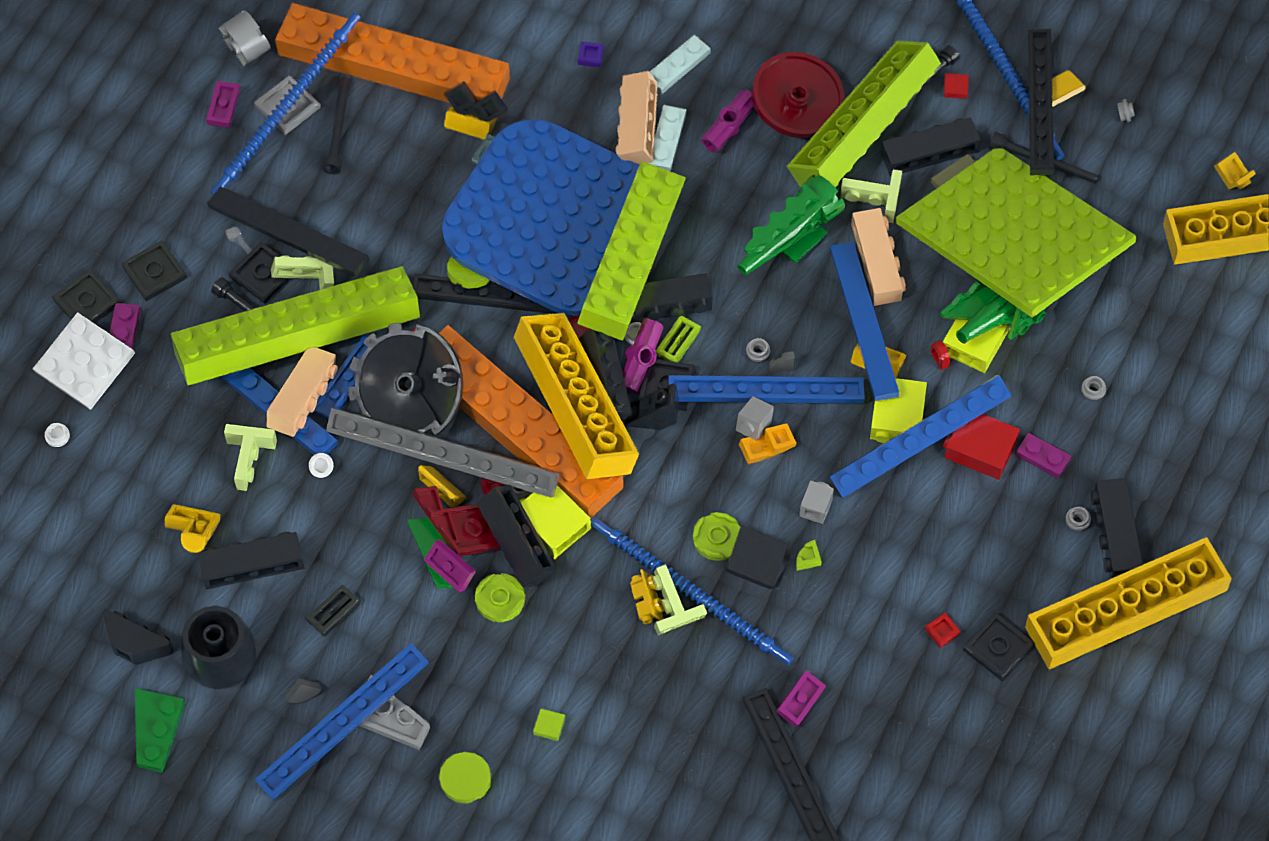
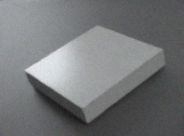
M289 75L255 101V107L268 119L267 116L272 115L271 111L277 109L276 105L281 104L280 100L285 99L284 95H288V90H292V85H296L297 82ZM303 89L304 94H299L300 99H295L296 104H291L292 109L287 110L288 114L283 115L284 119L279 120V125H275L284 135L320 109V103L305 89Z

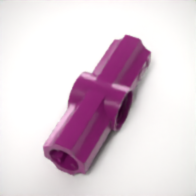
M741 90L730 105L720 111L719 118L701 138V143L707 150L712 153H718L728 139L739 132L740 125L754 109L752 93L750 91Z
M643 318L634 344L629 346L625 352L626 364L622 373L626 390L631 393L639 392L648 367L652 366L656 361L655 348L664 328L657 321Z

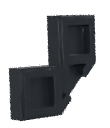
M465 81L444 93L456 113L478 117L479 120L485 122L497 118L508 110L496 90L477 100Z

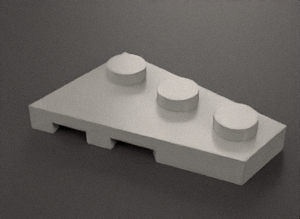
M395 695L391 696L358 725L420 750L430 729L429 723L410 707L405 706Z

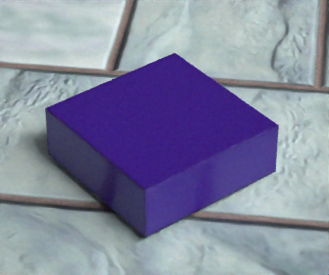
M581 41L578 65L601 68L604 44Z

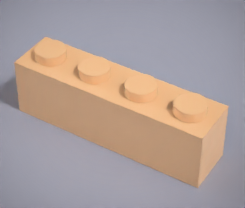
M649 71L623 76L622 86H620L622 98L621 105L619 106L620 125L617 127L619 144L616 146V153L621 160L632 161L640 165L641 161L646 163L653 162L658 83Z
M881 208L853 213L851 226L873 306L902 301V293L906 291L904 278L899 277L900 263L898 257L893 255L894 241L892 236L888 237L887 230H889L887 217H883Z
M316 347L305 351L267 410V428L294 437L298 429L304 427L308 413L314 411L317 399L320 395L323 396L325 394L329 380L333 379L338 371L335 354Z

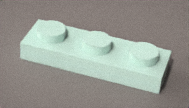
M693 35L650 71L658 83L657 91L662 95L710 54L711 49Z
M663 105L654 138L653 162L649 164L671 172L686 117V109Z

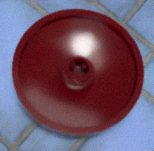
M801 52L781 53L768 59L759 68L751 91L754 108L764 123L776 132L793 138L813 137L845 100L843 85L836 72L823 60Z

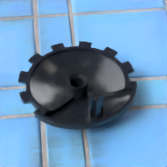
M402 323L388 325L389 333L380 338H377L375 333H372L363 342L368 348L361 359L354 356L349 370L356 372L355 386L348 387L350 401L358 400L363 412L360 415L422 433L432 430L437 435L442 432L455 417L463 394L462 368L452 346L435 330L418 324L415 331H402ZM408 378H410L412 382V386L409 390L406 387V380Z

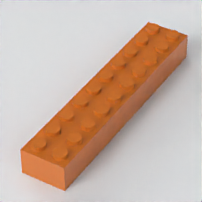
M292 3L275 39L278 55L313 64L312 60L318 58L317 53H322L321 48H326L325 43H330L329 38L333 39V33L337 29L340 30L348 18ZM359 21L348 33V39L345 43H340L341 48H336L337 53H332L333 58H328L329 63H324V68L448 103L450 102L444 93L465 81L478 100L494 90L502 99L510 80L509 63Z
M449 325L439 332L452 346L461 364L463 394L459 408L521 462L560 473L557 485L590 518L623 489V475L586 479L554 415Z

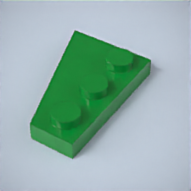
M429 518L407 519V524L423 559H425L435 541L442 540L445 543ZM425 562L436 589L454 588Z
M135 688L136 763L138 767L163 773L185 704L183 698Z

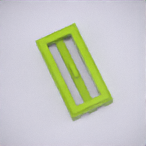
M679 316L656 349V356H662L663 360L679 362L701 331V326L683 316ZM682 324H686L667 352L664 351ZM693 328V330L690 332V334L683 342L679 350L676 352L675 355H673V353L676 351V349L678 348L682 340L685 338L689 330Z

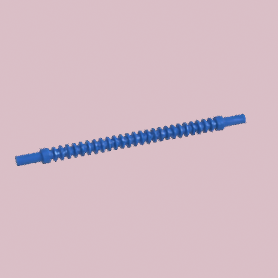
M957 0L958 6L965 13L968 22L972 23L971 27L975 28L974 32L978 33V38H981V43H984V48H987V53H990V57L993 58L996 67L1000 68L999 72L1003 73L1002 77L1006 78L1005 82L1009 83L1008 87L1012 89L1011 92L1015 94V98L1018 99V103L1021 104V108L1024 109V113L1027 114L1029 119V93L1024 88L1025 85L1021 83V79L1018 78V74L1015 73L1012 64L1008 63L1009 59L1005 58L1006 54L1002 53V48H999V43H996L997 40L993 38V34L990 33V29L987 28V24L984 23V19L981 18V14L978 13V9L975 8L972 0ZM1053 132L1054 156L1057 160H1061L1065 155L1054 139L1055 134Z
M353 12L341 29H337L333 33V39L329 38L330 43H325L326 48H321L322 53H317L318 58L312 60L314 63L308 65L309 69L304 70L305 74L300 75L301 79L296 80L297 84L292 85L293 89L288 90L289 94L284 95L285 99L280 100L281 104L276 105L277 109L271 111L272 115L267 116L268 120L263 121L264 125L259 126L260 130L255 131L256 135L251 136L252 140L247 141L248 145L243 146L244 150L238 152L239 156L234 157L235 161L230 162L231 166H227L224 169V175L210 191L212 195L215 194L220 186L225 188L231 180L234 181L239 174L237 172L242 171L241 167L246 166L245 162L251 160L250 156L255 155L254 151L259 150L258 146L263 145L262 141L267 140L266 136L271 135L270 131L275 130L274 126L279 125V120L284 119L283 115L288 114V109H292L291 104H296L295 99H300L299 94H304L303 89H308L307 84H312L311 79H316L315 74H320V68L324 69V63L328 64V58L332 59V53L336 54V48H341L340 43L344 44L348 39V33L360 20L358 14Z
M595 516L591 519V526L608 538V542L613 545L617 544L618 549L623 548L624 553L629 552L628 555L630 557L634 556L635 561L640 560L641 565L646 564L645 568H651L652 573L655 572L656 568L663 566L660 559L656 560L654 555L651 557L649 551L645 553V548H639V544L634 545L632 539L628 541V536H623V533L618 529L613 530ZM670 567L668 569L675 589L680 588V593L685 592L686 597L691 596V601L697 600V605H704L705 609L708 608V613L713 612L714 617L719 616L720 621L725 620V625L730 624L731 629L736 628L738 634L742 632V637H748L749 642L754 641L755 646L760 645L759 649L763 652L771 653L788 666L792 663L794 657L775 645V641L769 636L764 637L765 634L763 632L758 633V628L753 629L752 624L747 625L746 620L741 621V616L736 617L735 612L730 613L729 608L724 609V604L719 605L718 600L713 601L712 596L707 597V592L702 593L701 588L696 589L695 584L690 585V580L685 581L683 575L679 577L677 571L673 573V568Z

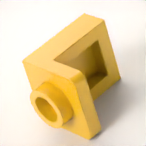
M1236 152L1231 153L1214 165L1228 189L1235 187L1242 189L1251 183L1250 178L1256 174L1254 170L1249 172L1246 170Z

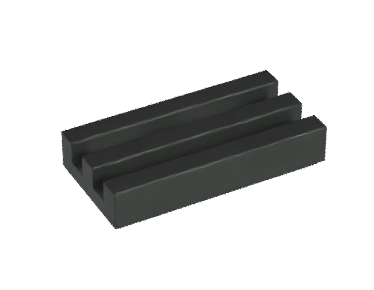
M342 584L306 618L307 622L310 625L312 624L317 631L319 630L326 637L360 604V600ZM343 594L346 595L342 600H340L336 605H334L325 616H323L319 621L316 620L339 597H341ZM341 608H343L334 618H332Z

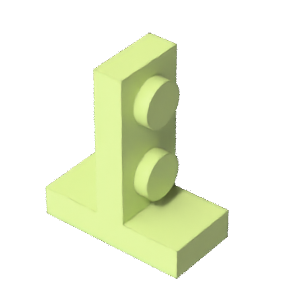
M893 170L890 185L843 178L840 198L851 202H867L876 206L886 205L885 216L889 223H894L902 171Z
M280 256L274 258L271 268V275L274 278L319 279L320 290L334 285L333 266L314 257L295 258Z
M226 424L224 434L227 444L241 445L234 477L237 490L247 491L248 483L253 481L254 468H252L253 460L258 458L259 448H276L277 438L275 430Z
M663 565L656 568L655 576L652 579L657 591H662L664 596L662 605L666 614H671V617L656 622L654 627L657 635L704 618L707 614L704 605L684 611L667 566Z

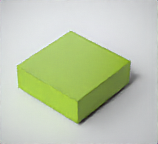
M540 709L533 735L558 741L565 721V715Z

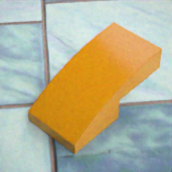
M787 423L766 428L757 441L747 437L739 442V446L748 464L781 454L797 444Z

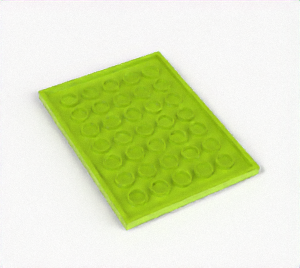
M1001 148L991 150L896 217V223L1032 318L1136 243V235L1046 176L1030 175L1029 165Z

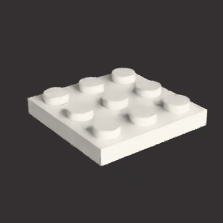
M77 312L33 370L91 410L135 352Z

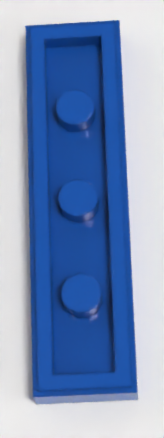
M363 335L334 378L328 383L325 394L323 396L320 395L317 399V405L313 413L329 420L331 408L342 409L349 400L348 387L355 386L356 372L349 370L354 356L361 359L368 347L363 343L368 337L367 335Z

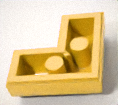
M173 504L165 516V528L183 531L181 534V544L189 552L198 553L204 549L218 526L220 514Z

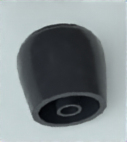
M217 605L204 607L194 612L185 623L181 638L182 662L190 677L201 686L212 689L231 688L242 682L252 671L257 657L255 639L246 623L229 608Z

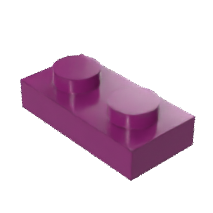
M216 82L206 118L207 125L230 128L241 90L240 84Z
M116 303L110 335L133 349L141 311L140 306Z
M1030 433L1026 435L1015 455L1057 479L1060 478L1071 460L1069 454Z
M442 540L434 542L424 559L432 569L458 592L466 589L476 572Z
M807 670L804 671L775 712L794 727H797L826 685Z

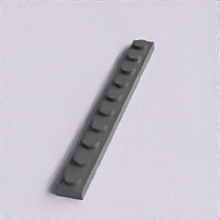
M333 407L330 411L327 432L550 498L555 495L560 474L558 472Z

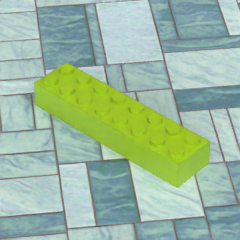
M896 41L787 165V168L800 187L811 175H814V178L820 175L835 187L839 184L842 177L852 169L855 162L866 153L868 147L880 137L881 132L894 121V117L901 109L907 106L908 101L914 94L920 91L921 86L928 78L934 75L935 70L940 66L941 63L928 42Z
M641 161L577 324L603 332L619 340H624L686 177Z

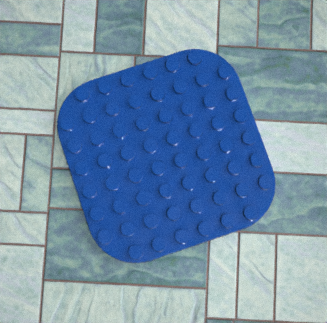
M525 120L511 124L497 134L448 207L442 226V237L447 246L446 249L452 258L465 268L554 312L565 313V315L580 316L640 165L632 161L621 160L616 153L544 120Z

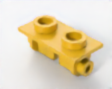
M641 569V575L633 576L630 585L634 599L636 601L644 599L636 603L639 620L643 621V624H650L653 622V618H657L660 621L663 620L662 612H664L662 601L657 596V589L652 579L653 575Z

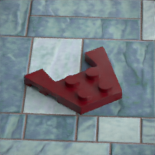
M486 478L480 482L484 496L495 487L504 485L503 483ZM436 486L417 488L413 491V497L447 546L458 556L501 550L477 504L443 509Z

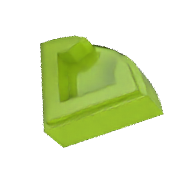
M815 540L806 543L800 550L796 560L797 571L821 566V558Z

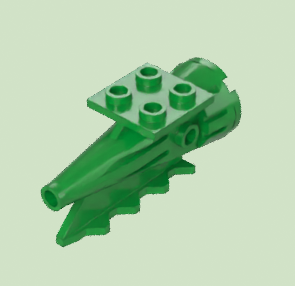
M811 175L802 184L796 197H788L786 199L785 210L782 212H771L769 214V224L766 227H754L753 238L744 248V252L747 254L737 264V269L740 273L747 276L780 252L793 263H796L828 234L820 224L827 223L845 209L843 199L838 200L835 195L838 192L835 186L820 175L814 178V175Z
M978 281L965 294H958L953 302L940 313L942 318L968 320L956 332L957 339L963 344L1003 323L1011 324L1008 338L1012 340L1017 335H1023L1033 323H1039L1046 315L1044 309L1032 318Z

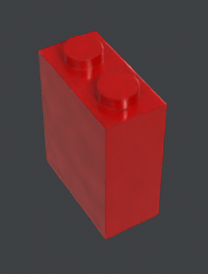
M981 414L955 430L952 435H947L943 444V448L946 449L945 458L1000 480L1018 441L1020 429Z

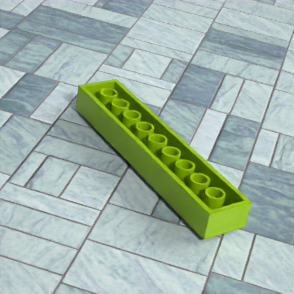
M403 266L172 332L171 338L175 356L187 385H192L298 354L310 348H318L380 330L391 324L420 318L418 297Z

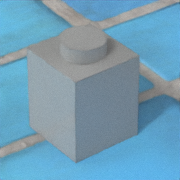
M753 396L738 413L736 431L757 441L764 430L771 424L774 406Z
M810 480L800 506V517L823 524L833 500L834 488L824 482Z

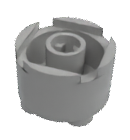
M245 10L218 28L225 38L224 42L228 48L237 53L236 57L242 66L250 63L271 48L266 37L261 34L257 23Z

